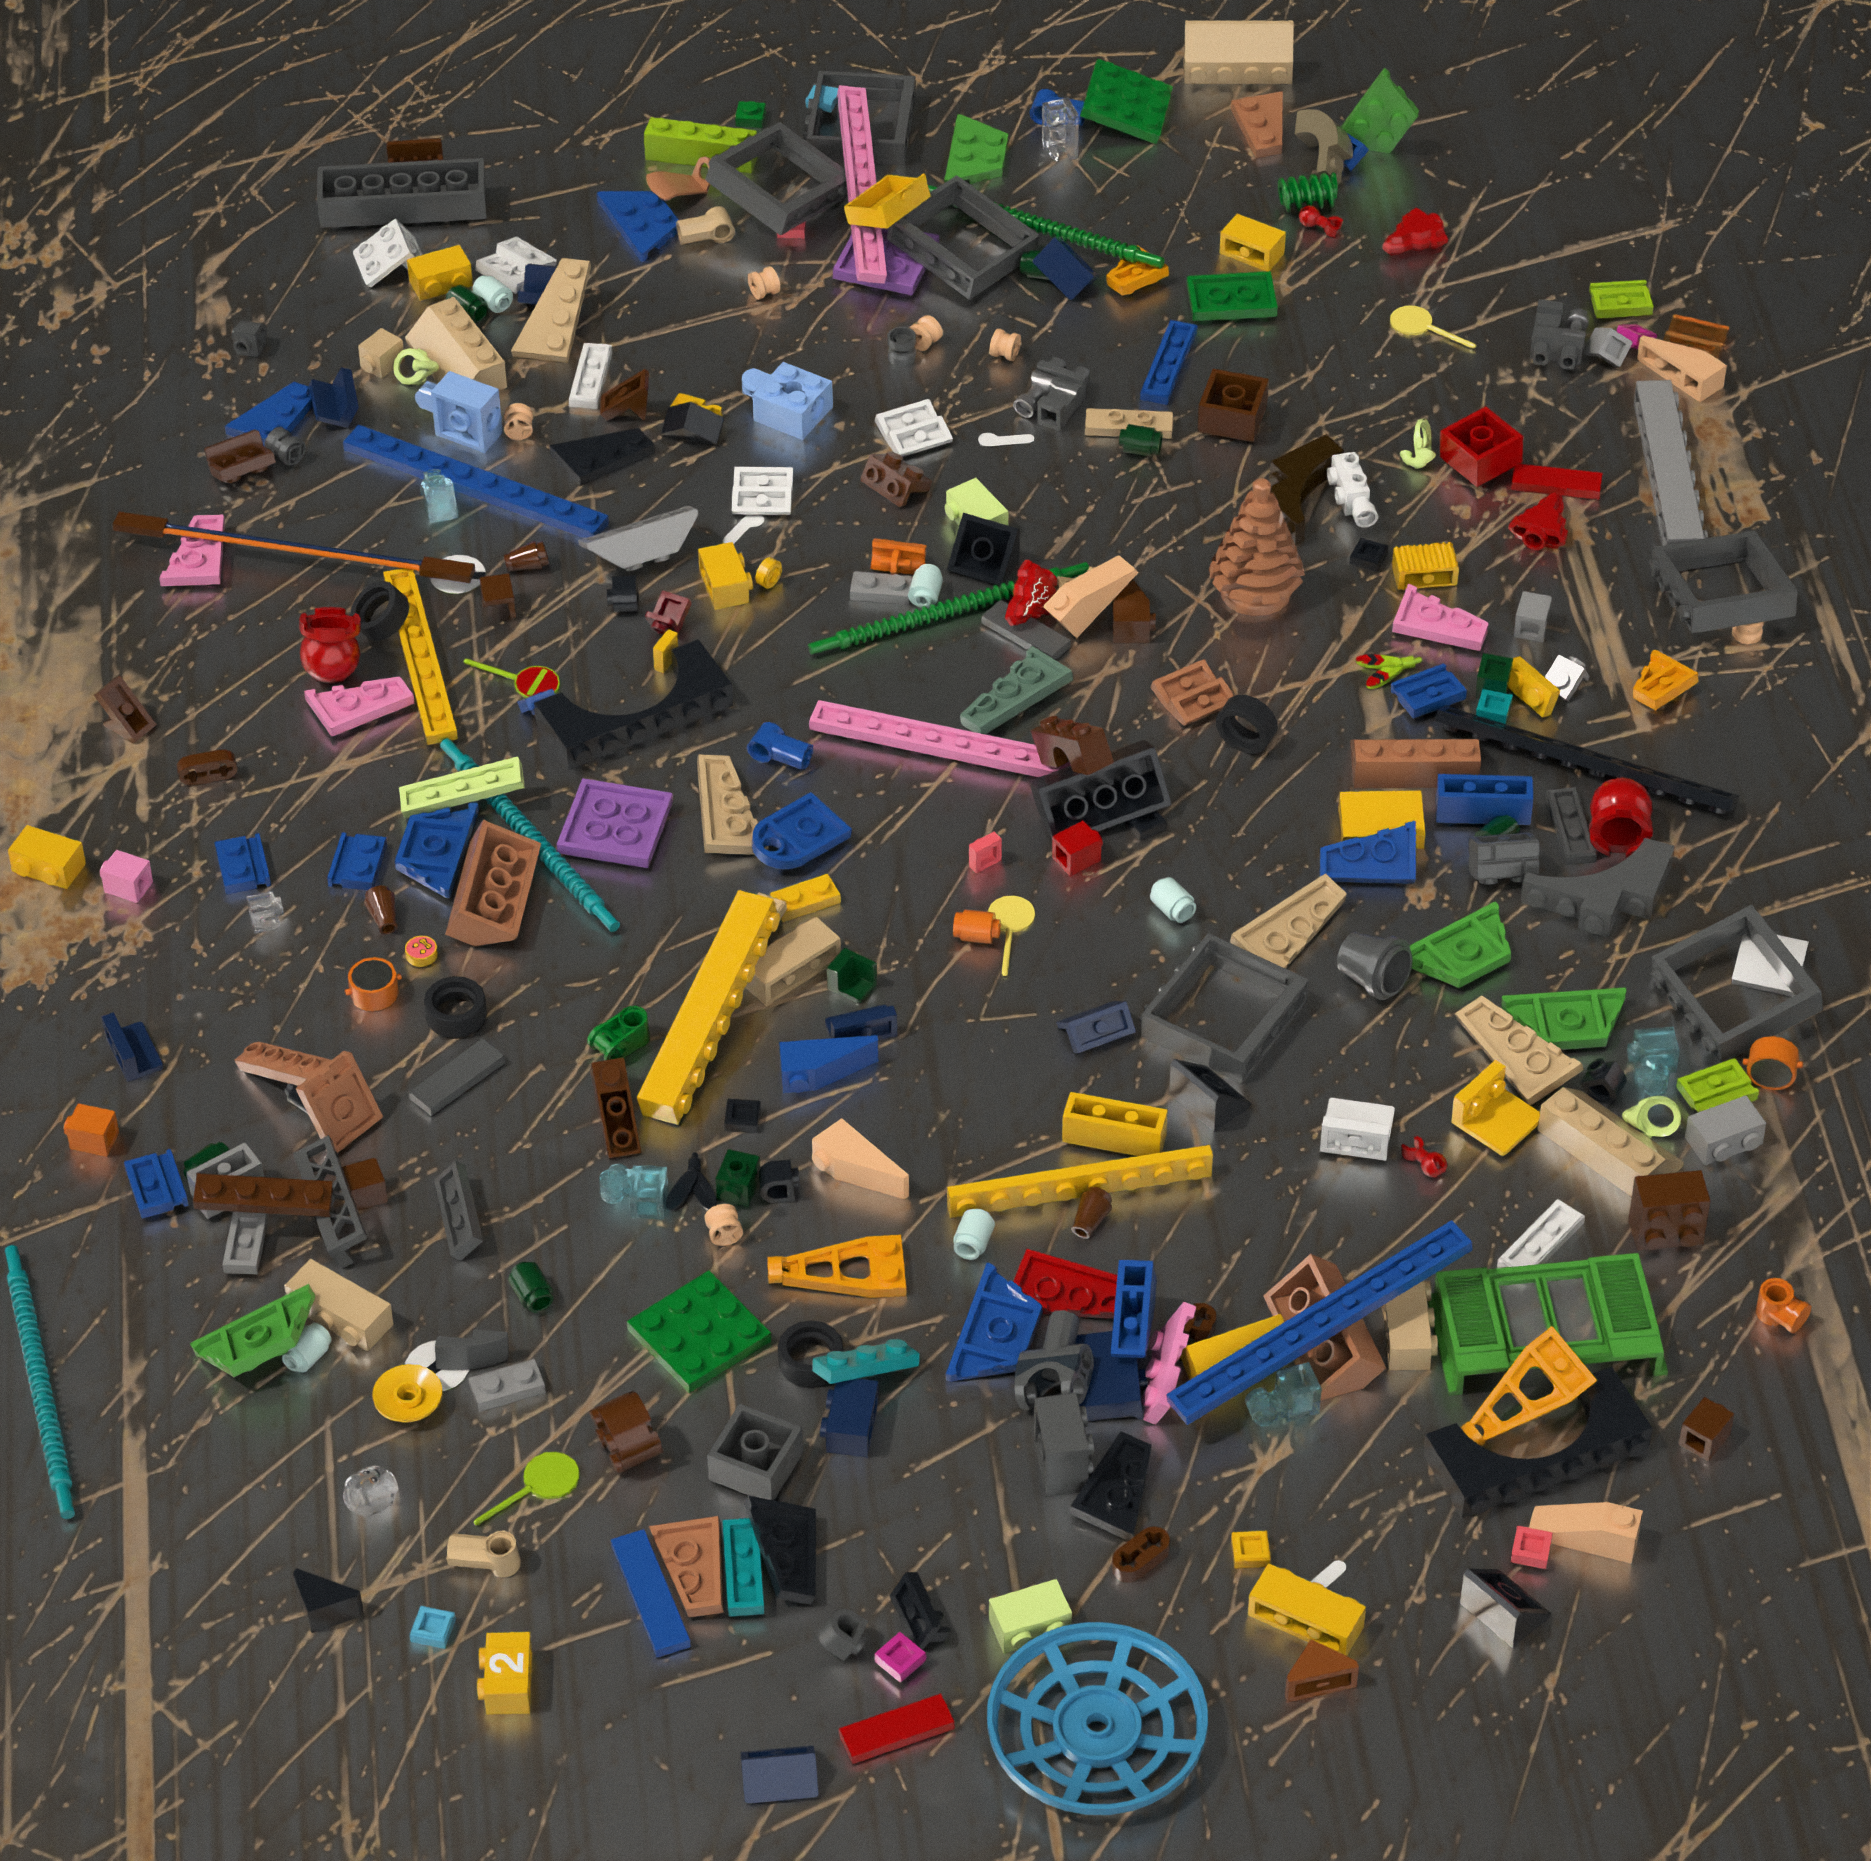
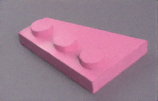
M224 514L194 516L188 527L224 532ZM182 536L178 551L176 553L173 552L169 559V567L159 577L160 586L220 584L224 542Z
M1408 583L1393 622L1392 632L1481 651L1488 632L1489 622L1460 608L1451 609L1440 604L1441 599L1433 595L1426 597L1417 592V587Z
M400 676L365 681L361 684V687L344 689L343 685L332 686V691L316 693L315 689L304 691L305 700L331 737L415 704L413 693Z

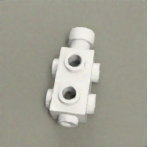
M1355 452L1332 455L1331 467L1327 468V478L1329 485H1334L1335 487L1334 493L1337 505L1342 506L1345 516L1353 515L1357 526L1362 528L1372 526L1378 520V514L1375 506L1369 501L1370 489L1367 484V477L1362 472L1359 464V456Z

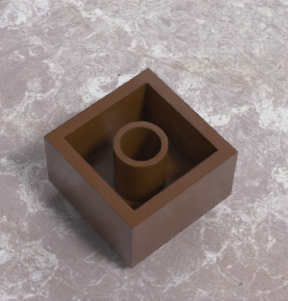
M1213 368L1199 403L1198 432L1254 442L1268 405L1269 379Z
M1702 1170L1636 1176L1634 1178L1628 1221L1637 1251L1681 1246L1691 1247L1704 1243L1711 1201Z

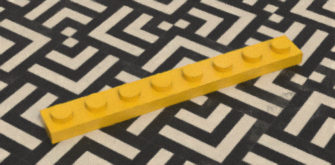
M402 568L383 572L384 581L390 582L408 598L409 602L408 616L398 630V635L427 745L441 743L446 738H449L451 741L457 740L455 722L414 570Z
M1210 1145L949 1186L947 1187V1209L950 1218L962 1217L964 1212L969 1209H983L987 1212L1024 1206H1036L1048 1202L1067 1201L1081 1197L1082 1193L1087 1192L1090 1187H1098L1110 1193L1154 1185H1166L1172 1182L1191 1179L1198 1180L1203 1177L1212 1176L1213 1153Z

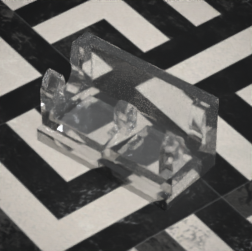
M1067 97L1042 103L1043 149H1047L1051 158L1055 161H1059L1058 152H1065L1070 160L1078 159L1079 114L1070 99Z

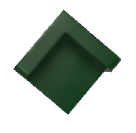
M1483 653L1477 675L1475 699H1480L1482 689L1507 694L1513 658Z
M845 947L827 967V989L857 1004L862 1003L877 985L876 962Z

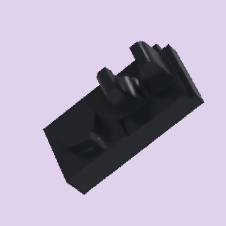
M906 1572L889 1596L910 1640L923 1650L929 1642H944L951 1629L950 1627H941L940 1621L944 1614L933 1609L930 1602L931 1599L918 1572Z

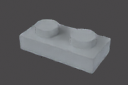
M854 571L850 588V600L910 605L908 592L913 576Z
M233 1212L222 1264L224 1273L258 1275L268 1225L267 1213Z
M535 1359L468 1378L469 1387L479 1412L546 1393L545 1384Z

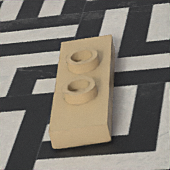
M1086 408L1085 435L1119 437L1121 429H1126L1128 424L1156 428V431L1163 432V439H1172L1173 412Z

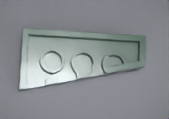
M1031 646L1026 651L1027 657L1022 661L1017 660L1010 666L1011 672L1005 678L999 677L993 683V689L989 693H982L960 714L961 725L972 732L987 734L1073 681L1072 670Z

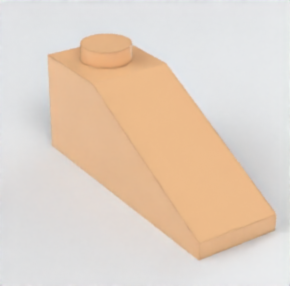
M1647 336L1640 337L1637 360L1664 379L1671 380L1673 385L1697 401L1702 402L1724 387L1727 365L1706 351Z
M1118 555L1063 584L1043 607L1077 639L1139 572Z
M842 1118L812 1138V1160L819 1170H825L830 1176L839 1181L901 1199L909 1197V1174Z
M1610 1502L1535 1506L1529 1528L1553 1532L1551 1541L1553 1545L1631 1564L1639 1537L1643 1511Z

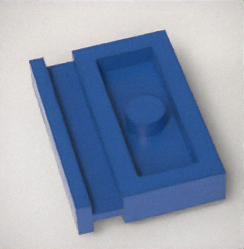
M1444 663L1391 683V693L1398 696V701L1413 719L1444 706L1465 700L1467 695L1466 688L1452 672L1446 670Z
M342 832L328 873V886L333 887L334 884H341L342 888L367 891L375 887L387 848L386 837L355 834V837H351Z
M260 833L246 839V836L214 842L226 895L257 889V885L266 884L267 887L271 886Z
M171 1149L166 1150V1154L157 1156L154 1153L124 1162L125 1171L141 1219L174 1210V1206L177 1205L189 1206Z

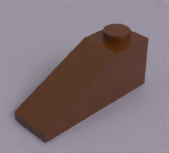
M1132 579L1112 601L1113 643H1149L1150 631H1156V613H1150L1149 599L1134 579Z

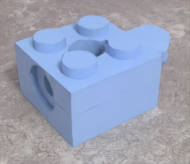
M782 362L771 375L755 368L745 371L742 375V393L753 398L754 421L800 440H803L833 408L831 380L786 362Z
M449 371L438 384L426 381L415 394L418 406L433 412L436 436L486 453L503 433L499 389Z

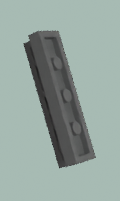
M328 1135L293 1153L302 1179L324 1181L327 1174L337 1177L333 1184L330 1217H315L328 1253L342 1269L353 1263L348 1248L368 1239L334 1143ZM327 1149L328 1154L322 1165L317 1164L312 1156ZM335 1199L345 1201L340 1214H336L333 1203ZM344 1223L354 1225L356 1232L344 1237L342 1232Z

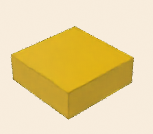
M668 629L653 647L654 668L656 671L665 673L672 664L671 649L679 647L677 632Z
M1267 1531L1232 1532L1231 1542L1234 1569L1266 1567L1268 1563L1270 1564Z

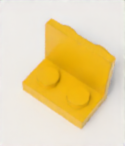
M1495 1060L1454 1096L1451 1123L1499 1155L1505 1156L1539 1125L1540 1111L1504 1089L1506 1086L1504 1081L1506 1066Z

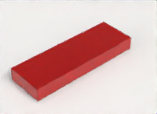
M1517 464L1514 466L1511 490L1542 494L1556 492L1561 496L1599 500L1603 473Z
M940 1693L839 1728V1737L851 1763L855 1764L955 1729V1721Z

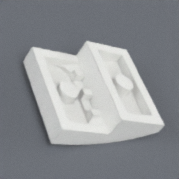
M514 237L497 243L496 253L477 260L475 270L482 275L493 276L516 294L524 287L525 265L531 263L555 266L557 260L522 239Z
M929 399L876 414L875 422L892 451L902 457L953 441L942 415L937 416Z
M734 467L732 514L791 515L793 467Z
M1744 934L1731 984L1790 997L1795 996L1747 934ZM1777 935L1803 968L1809 942Z

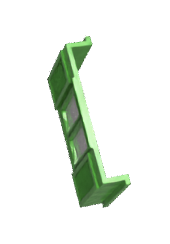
M1639 1253L1589 1257L1588 1260L1494 1269L1483 1267L1440 1271L1435 1275L1434 1293H1431V1301H1427L1428 1308H1434L1435 1323L1433 1330L1434 1334L1437 1335L1438 1351L1449 1396L1463 1394L1464 1377L1467 1375L1507 1372L1524 1348L1551 1326L1554 1327L1583 1364L1649 1358L1653 1376H1662L1668 1373L1660 1331Z

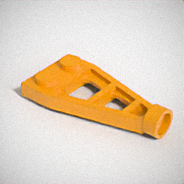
M901 1235L867 1236L787 1257H767L769 1284L782 1283L784 1286L869 1298L906 1296ZM863 1256L869 1260L870 1275L867 1278L846 1277L840 1272V1264L846 1259ZM825 1261L832 1264L833 1274L830 1277L806 1274L807 1265Z
M1551 1326L1524 1348L1472 1419L1460 1428L1474 1442L1483 1446L1490 1439L1568 1405L1596 1383L1597 1379L1554 1327ZM1532 1367H1538L1554 1386L1551 1394L1539 1400L1527 1399L1519 1389L1520 1380ZM1511 1393L1522 1406V1411L1507 1421H1501L1493 1412V1406L1504 1394ZM1474 1425H1479L1483 1428V1436Z

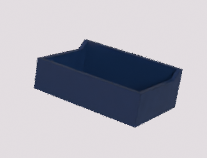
M1112 1331L1077 1335L1075 1345L1088 1344L1094 1358L1091 1382L1084 1401L1079 1404V1406L1086 1407L1088 1421L1129 1416L1143 1419L1141 1387H1147V1377L1145 1376L1146 1369H1139L1138 1358L1111 1357Z

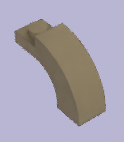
M1314 109L1297 111L1295 135L1309 148L1319 146L1316 173L1319 176L1322 173H1326L1330 179L1331 173L1335 172L1337 184H1341L1342 171L1344 169L1343 161L1353 158V147L1350 137L1346 131L1324 112Z

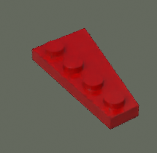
M1026 1249L1013 1282L1021 1288L1025 1295L1031 1296L1042 1305L1043 1314L1052 1315L1054 1311L1064 1310L1074 1313L1078 1317L1114 1319L1117 1286L1116 1274Z

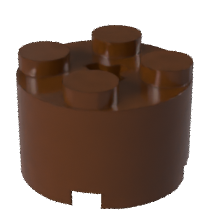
M634 1390L589 1411L597 1428L595 1433L603 1449L608 1448L611 1453L609 1459L617 1474L625 1472L663 1453L657 1431L654 1432L651 1426L650 1415L641 1398Z

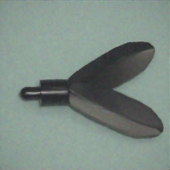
M696 1152L692 1153V1157L688 1159L687 1171L680 1177L667 1196L666 1208L670 1212L682 1207L692 1191L703 1209L708 1211L717 1205L716 1195L701 1173V1159L698 1158V1153Z

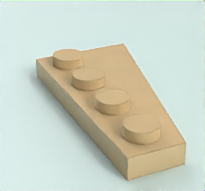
M562 258L511 350L513 357L568 363L591 269L590 261Z
M698 754L697 769L704 853L755 855L752 850V835L758 821L756 818H753L749 800L742 793L741 782L730 756Z
M1325 873L1231 934L1230 943L1286 969L1346 900L1347 893Z
M1480 996L1455 1013L1457 1020L1491 1061L1497 1060L1506 1066V1079L1530 1106L1584 1070L1581 1062L1575 1058L1571 1059L1562 1053L1561 1049L1553 1043H1547L1537 1036L1534 1030L1528 1026L1524 1027L1515 1021L1512 1015L1484 996Z

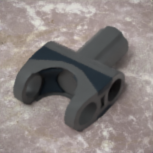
M1064 1310L1052 1312V1315L1049 1317L1043 1348L1025 1350L1019 1354L1015 1371L1014 1392L1017 1403L1022 1410L1034 1409V1398L1043 1397L1047 1390L1057 1385H1061V1394L1076 1393L1078 1403L1081 1404L1084 1401L1091 1382L1094 1358L1088 1344L1075 1345L1080 1319L1074 1313Z

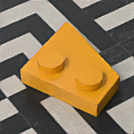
M1124 258L1118 262L1117 267L1113 268L1106 275L1107 285L1122 296L1132 294L1142 287L1154 284L1158 280L1169 276V269L1165 263L1162 268H1158L1138 261L1131 263Z
M1655 649L1650 654L1649 665L1644 666L1641 678L1636 681L1633 687V698L1656 711L1697 684L1698 672Z

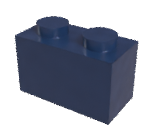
M853 1379L838 1382L835 1384L834 1390H828L826 1410H830L829 1417L822 1418L820 1438L826 1439V1453L868 1458L879 1405L878 1381Z

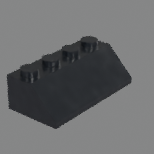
M1144 739L1111 751L1114 763L1090 775L1073 772L1071 766L1030 780L1029 784L1037 810L1051 840L1053 835L1081 821H1084L1092 830L1101 831L1172 805L1155 747Z

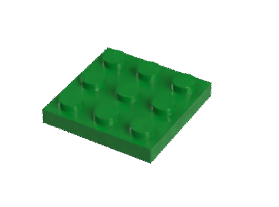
M1097 58L1080 116L1157 144L1173 86Z
M710 1270L627 1321V1330L688 1393H691L772 1341L771 1332Z

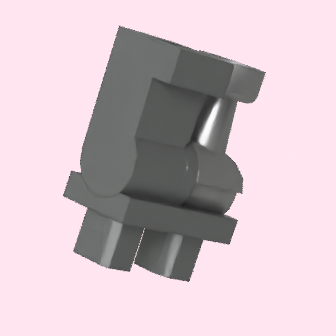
M1538 300L1530 349V358L1533 359L1535 365L1544 366L1548 364V361L1559 362L1563 369L1573 370L1576 365L1581 366L1585 330L1588 328L1590 316L1585 310L1572 309L1566 319V325L1569 329L1561 328L1564 303Z
M1055 356L1049 362L1040 360L1037 364V370L1031 374L1030 390L1027 394L1019 395L1014 401L1013 407L1020 416L1025 418L1032 417L1037 411L1038 424L1061 432L1081 402L1083 403L1087 398L1090 371L1082 366L1076 367L1074 371L1068 370L1064 360ZM1056 413V420L1049 419L1048 415Z

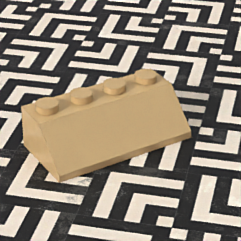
M1185 21L1184 84H1292L1293 21Z
M455 297L428 306L405 337L411 349H423L427 352L429 359L438 363V371L432 374L437 383L451 371L499 390L507 388L505 361Z
M1562 1087L1541 1105L1538 1131L1631 1197L1636 1176L1676 1173L1684 1165L1683 1161L1581 1090Z

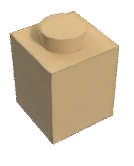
M380 328L358 345L360 366L366 372L382 379L394 370V360L404 350L402 339Z

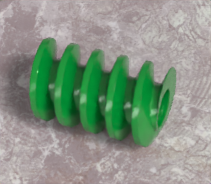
M1335 172L1331 173L1330 179L1326 173H1322L1319 180L1315 174H1311L1308 181L1304 175L1299 176L1297 182L1293 176L1288 177L1287 182L1282 177L1278 179L1279 201L1285 206L1287 212L1291 211L1292 204H1295L1297 210L1300 211L1303 203H1306L1307 206H1313L1315 201H1317L1320 209H1323L1325 200L1328 201L1330 208L1334 207L1335 199H1337L1338 195Z

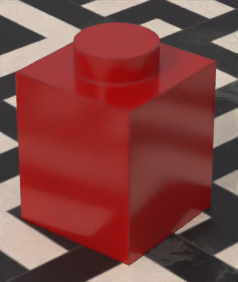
M1081 821L1052 836V858L1071 877L1101 861L1102 838L1098 831L1092 830L1084 821Z

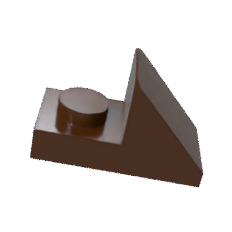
M645 368L602 394L600 415L609 421L617 415H622L630 408L642 420H645L649 371Z
M121 676L115 677L94 694L110 717L102 724L131 743L138 741L157 725Z

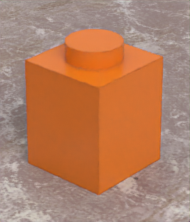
M78 1103L72 1116L69 1115L64 1124V1134L68 1137L70 1149L108 1157L119 1134L115 1111Z

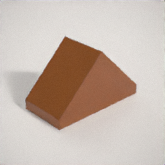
M1311 1639L1287 1675L1285 1690L1287 1703L1356 1688L1359 1671L1357 1661Z

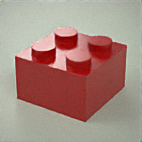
M1485 406L1440 430V458L1476 487H1479L1523 462V435Z

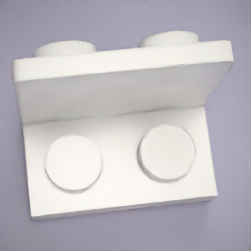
M396 218L383 226L376 234L361 243L353 251L365 284L369 288L401 264L408 270L407 259L423 255L416 237Z
M1330 1098L1326 1116L1323 1117L1320 1151L1386 1161L1395 1108L1388 1105Z

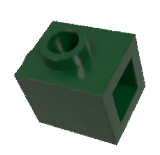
M731 1149L727 1150L715 1178L717 1200L731 1205L749 1207L759 1183L760 1156Z

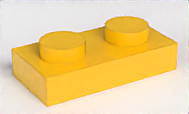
M1521 656L1513 658L1508 689L1542 718L1550 716L1561 690Z
M828 873L770 893L771 897L785 901L787 904V910L781 918L782 923L841 903V894Z

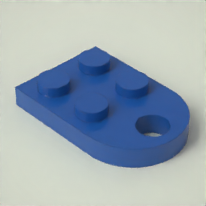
M810 792L761 820L753 830L752 850L761 862L770 867L793 869L806 864L851 838L852 828ZM774 846L779 850L768 851L765 849V847Z

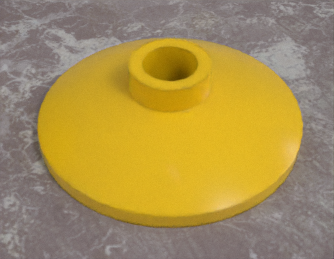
M415 1364L400 1365L387 1370L378 1378L372 1392L373 1402L378 1412L387 1419L404 1423L414 1422L429 1416L436 1410L442 1399V1385L438 1376L426 1367Z

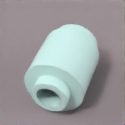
M481 276L473 284V292L484 298V302L494 313L504 312L511 305L513 300L512 291L493 276Z
M923 564L914 572L908 598L915 606L920 608L926 606L929 608L930 604L935 605L937 603L943 582V577L938 567L932 564Z
M1174 878L1160 879L1153 885L1150 900L1170 920L1183 923L1193 916L1196 911L1194 898Z
M969 1209L964 1212L953 1238L954 1251L960 1257L974 1260L985 1252L995 1227V1221L987 1211L983 1209Z
M318 1323L305 1325L297 1346L289 1349L288 1352L282 1355V1361L285 1366L292 1371L301 1373L308 1371L328 1351L329 1344L331 1343L329 1332Z

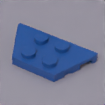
M652 191L597 192V202L640 262L648 259V252L654 247L660 249L666 244L668 239L678 234L676 229L678 218L667 203Z
M468 803V809L451 813L448 807L436 810L433 813L411 815L395 858L396 870L443 897L450 898L479 813L478 803Z
M986 1263L949 1363L946 1381L953 1382L1015 1372L1019 1354L1022 1351L1030 1350L1043 1314V1307L1034 1298L1025 1295L1021 1288L1012 1280L1008 1282L1002 1277L991 1263Z

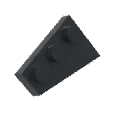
M639 428L549 445L550 454L580 486L655 453L654 443Z
M1120 1431L1071 1504L1070 1514L1127 1541L1133 1538L1147 1477L1152 1445Z
M748 1495L744 1505L776 1597L778 1599L811 1605L816 1597V1508Z

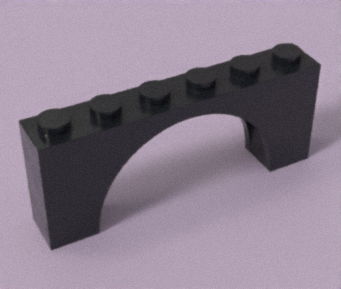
M699 639L671 649L672 668L677 681L671 692L653 707L627 715H604L590 712L575 705L560 692L534 702L536 725L567 769L570 770L733 706L732 683Z
M1613 1367L1592 1373L1597 1379L1596 1383L1578 1396L1585 1412L1586 1427L1570 1446L1555 1454L1530 1459L1500 1455L1474 1442L1463 1432L1457 1423L1425 1434L1423 1456L1461 1518L1472 1514H1482L1496 1505L1514 1502L1526 1494L1534 1491H1544L1553 1484L1567 1479H1577L1586 1472L1597 1468L1609 1467L1616 1461L1629 1456H1639L1648 1450L1653 1428Z

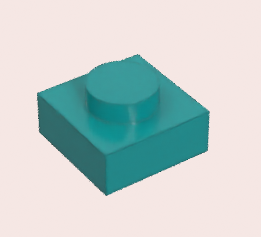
M1482 689L1476 715L1506 724L1513 695Z

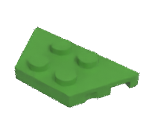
M1385 68L1344 121L1341 128L1365 144L1369 151L1391 153L1418 117L1419 109L1412 100L1406 97L1402 87L1394 84L1390 79L1391 73Z
M957 114L944 183L956 175L963 180L968 179L969 184L977 183L984 179L990 180L1002 177L1008 147V133L964 115Z
M1495 901L1409 945L1412 954L1411 969L1460 988L1510 962L1511 950L1509 942L1505 939L1506 931L1504 923H1501L1498 903Z
M1624 987L1502 996L1501 1007L1512 1015L1515 1021L1524 1027L1528 1026L1536 1032L1537 1036L1547 1043H1553L1561 1050L1606 1047L1625 1002L1627 990Z
M307 1284L191 1342L190 1345L198 1357L233 1377L252 1371L258 1365L275 1356H281L288 1352L289 1349L297 1346L315 1299V1293L310 1285Z

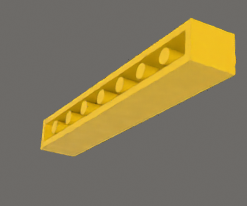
M738 890L637 1096L642 1116L679 1125L683 1114L689 1112L692 1096L696 1088L700 1087L704 1081L705 1069L709 1061H713L717 1054L718 1042L721 1036L725 1035L729 1029L730 1017L734 1009H738L742 1002L743 990L746 984L753 980L756 963L759 957H763L766 953L771 932H775L778 928L780 914L777 913L773 898Z

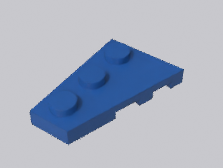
M292 382L225 425L226 435L235 437L252 430H258L265 447V440L273 429L283 427L291 433L313 407L310 387Z
M1416 820L1405 823V826L1391 830L1389 828L1377 831V834L1363 838L1355 837L1321 847L1320 877L1326 873L1334 882L1415 884Z

